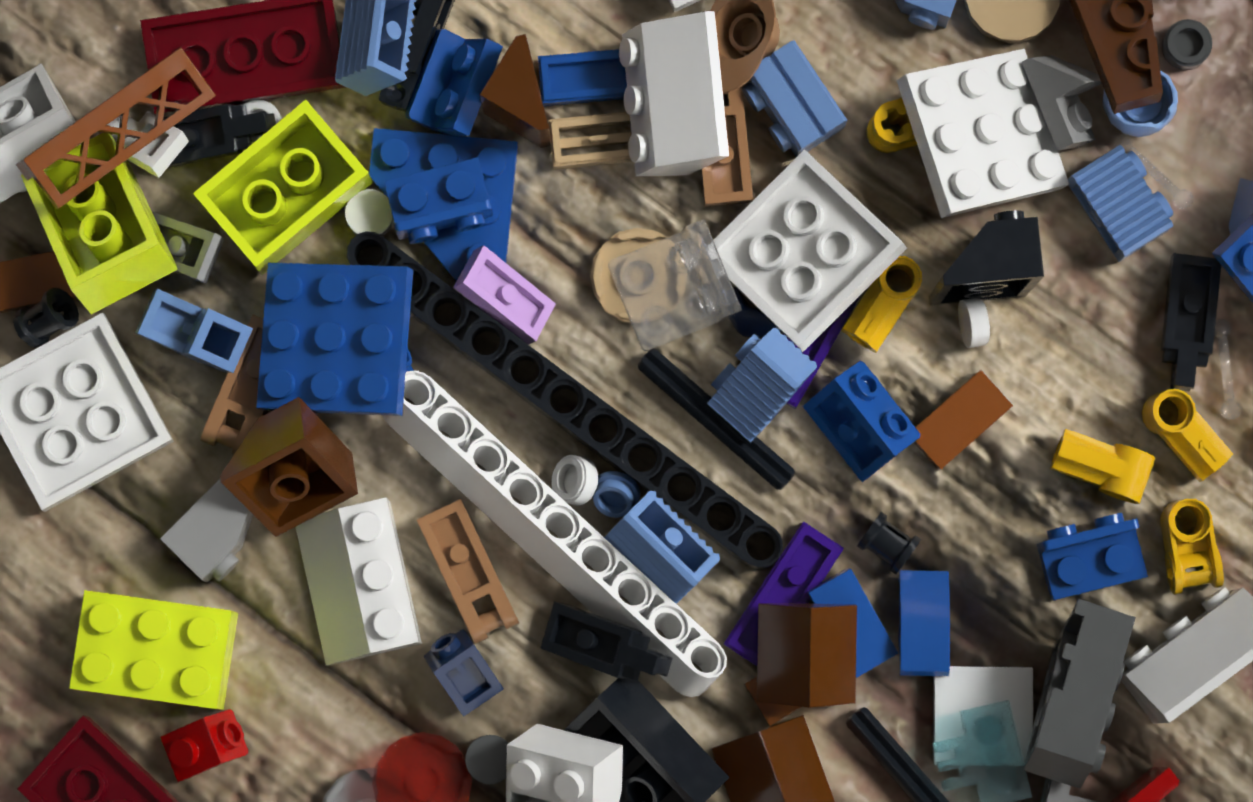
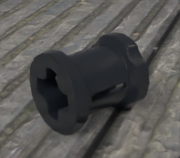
M52 288L46 291L41 301L34 306H25L16 311L13 324L18 336L30 347L38 348L49 342L50 336L58 330H67L75 326L79 321V312L74 300L67 292L59 288Z
M881 511L857 547L861 550L869 549L890 564V571L897 575L921 539L916 535L913 537L906 535L888 522L887 515Z

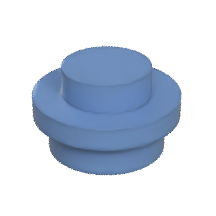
M607 471L598 476V485L593 495L594 505L602 514L608 517H623L639 502L641 491L636 481L629 475L618 471Z

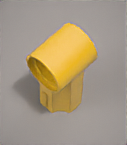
M899 256L869 286L841 331L863 348L877 353L921 286L922 271L919 265L909 257ZM894 269L905 271L911 279V288L905 292L893 291L887 285L886 274Z
M1168 389L1150 396L1144 403L1142 419L1145 426L1164 440L1198 482L1205 480L1215 473L1233 455L1230 449L1196 411L1194 401L1185 391ZM1164 399L1172 401L1178 409V418L1174 425L1166 424L1159 416V407Z
M1065 429L1057 444L1050 469L1098 486L1100 492L1132 504H1140L1156 458L1147 452L1127 445L1116 443L1112 446Z

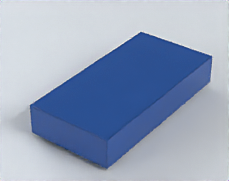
M619 49L538 56L543 106L624 100L627 81L625 67L620 62Z
M848 567L807 591L813 604L857 605L856 678L899 654L851 568Z

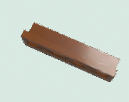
M179 48L18 162L16 166L26 180L34 178L57 210L216 95L183 49ZM180 72L185 74L199 94V96L186 105L166 101L168 81ZM160 87L158 100L145 98ZM135 104L157 107L154 128L147 133L127 129L129 109ZM164 109L176 111L163 121ZM120 116L119 128L106 126ZM97 131L118 135L115 156L108 161L87 158L90 136ZM125 136L137 138L136 141L124 149ZM81 144L80 156L67 154ZM57 160L78 163L76 183L62 194H60L43 171ZM86 165L98 167L84 177Z

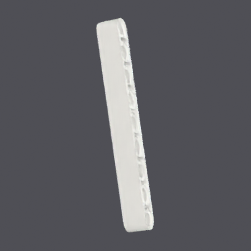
M415 370L406 372L403 416L383 415L388 425L591 613L642 631L643 635L651 637L648 649L658 651L673 658L668 676L659 675L672 688L688 697H695L704 693L726 668L727 657L721 645L431 377ZM405 398L411 400L414 404L409 403ZM440 431H444V432L447 433L451 438L446 437V436L443 435ZM476 464L483 466L486 471L480 469ZM512 497H515L518 500H520L522 504H519L516 501H514ZM548 530L553 531L558 538L551 535ZM584 563H587L588 565H590V566L593 568L594 571H591L590 569H588V568L584 565ZM620 596H622V597H624L625 599H627L628 602L630 603V605L627 604V603H625V602L620 598ZM656 629H658V630H660L661 632H663V634L666 636V638H664V637H662L661 635H659V633L656 631ZM692 662L697 664L702 669V672L696 669Z

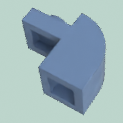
M154 289L135 334L211 368L226 373H234L253 328L209 308H200L160 289Z

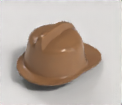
M715 0L710 11L715 12L723 94L738 90L746 84L758 69L762 59L770 56L775 51L779 43L780 28L773 0Z

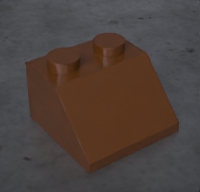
M300 397L258 418L220 475L221 483L275 537L358 494L352 452Z

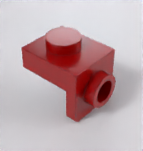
M231 709L203 717L160 737L177 782L190 779L224 763L246 756L249 753L244 740L243 730Z

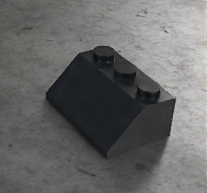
M1021 210L1004 211L994 214V220L988 221L937 283L929 295L930 306L959 303L961 300L980 298L982 301L1026 297L1044 277L1038 217L1024 218V211Z
M618 678L564 729V731L623 745L622 792L619 802H706L730 778L639 680Z

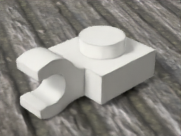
M147 111L139 122L128 116L127 129L147 133L154 128L155 115ZM120 116L106 126L119 128ZM173 126L127 160L160 178L189 140L183 131ZM112 134L113 139L117 141L118 135ZM125 136L124 149L136 141L137 138Z

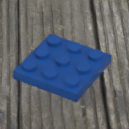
M268 263L256 408L273 411L300 397L313 412L403 416L413 269L407 266Z

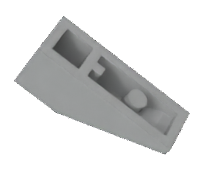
M219 479L160 539L202 581L208 583L213 577L220 581L239 563V559L235 555L243 547L253 514Z

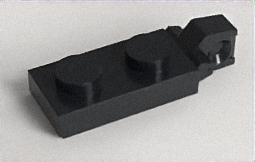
M417 0L414 3L416 9L413 11V15L417 17L411 30L413 35L409 37L412 44L408 46L410 53L407 54L409 62L406 63L408 70L404 72L407 79L381 90L379 101L383 105L406 112L436 31L445 28L455 0Z
M231 104L195 110L174 125V127L183 131L189 142L168 168L242 153L243 150L252 144V137L262 136L276 124L274 113L266 114V111L247 115L246 105L235 106Z
M1179 253L1171 255L1161 351H1163L1162 362L1172 364L1170 389L1190 392V389H1194L1196 367L1206 368L1208 357L1213 353L1222 266L1216 258Z
M556 601L553 603L540 647L543 650L616 678H629L632 680H638L641 671L654 676L659 674L667 677L673 659L668 655L648 649L651 637L643 635L642 631Z

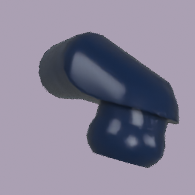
M737 287L728 290L717 298L718 303L740 335L751 337L755 334L762 339L772 328H777L758 308H751Z

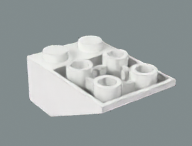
M536 724L507 744L506 802H619L622 792L623 745Z

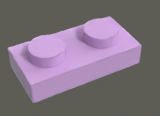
M481 246L472 252L453 287L527 344L537 341L556 305L555 302L485 246Z

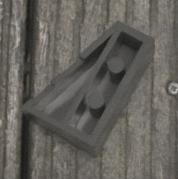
M1078 599L1052 648L1023 770L1079 789L1090 772L1096 774L1099 772L1106 752V745L1100 742L1103 731H1108L1114 716L1116 704L1112 703V699L1123 676L1125 667L1123 661L1136 617Z

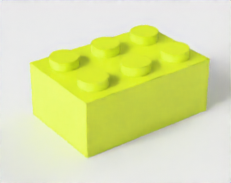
M305 99L193 194L258 272L263 275L267 272L268 263H278L345 207L350 199L360 191L365 190L373 182L369 172Z
M101 133L89 140L87 158L108 161L115 156L117 143L109 133ZM81 144L67 154L80 156ZM57 160L43 171L60 194H62L76 183L78 163ZM128 160L121 163L57 210L33 177L26 180L24 175H21L71 291L90 314L178 270ZM86 165L84 177L98 167Z
M84 590L69 689L224 710L238 613L231 610Z

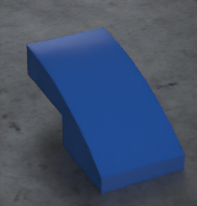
M900 570L898 578L900 676H949V571Z

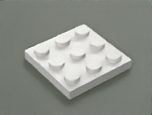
M1025 49L909 73L896 80L941 218L1057 191L1069 185L1059 152L1022 64V61L1028 59Z
M804 149L702 253L779 330L804 352L907 247Z
M103 312L0 368V434L37 503L44 512L174 442Z

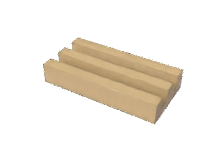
M627 112L548 120L553 170L632 162L628 149L561 156V150L629 143L632 132L560 139L559 131L631 124L630 115Z

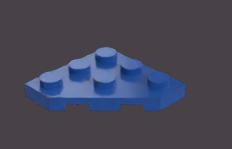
M374 128L369 175L373 183L386 196L387 192L384 184L386 180L476 157L479 158L493 216L484 218L485 225L473 230L457 232L456 226L437 230V238L423 243L440 261L455 282L458 280L472 252L481 246L487 247L507 264L518 142Z

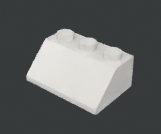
M705 11L644 22L622 34L619 58L626 71L627 88L624 93V107L627 114L630 115L632 132L628 151L631 161L635 163L636 176L690 175L728 157L729 150L715 12Z
M42 63L0 87V203L17 193L27 191L21 178L22 173L16 164L76 122Z
M387 498L338 508L317 515L296 526L326 666L422 644L392 507Z
M1226 587L1221 588L1201 603L1206 611L1192 622L1187 616L1182 617L1162 632L1167 640L1157 648L1151 650L1148 645H1145L1123 661L1128 669L1123 672L1121 681L1153 724L1170 723L1253 661V596L1244 588L1235 589L1231 593Z

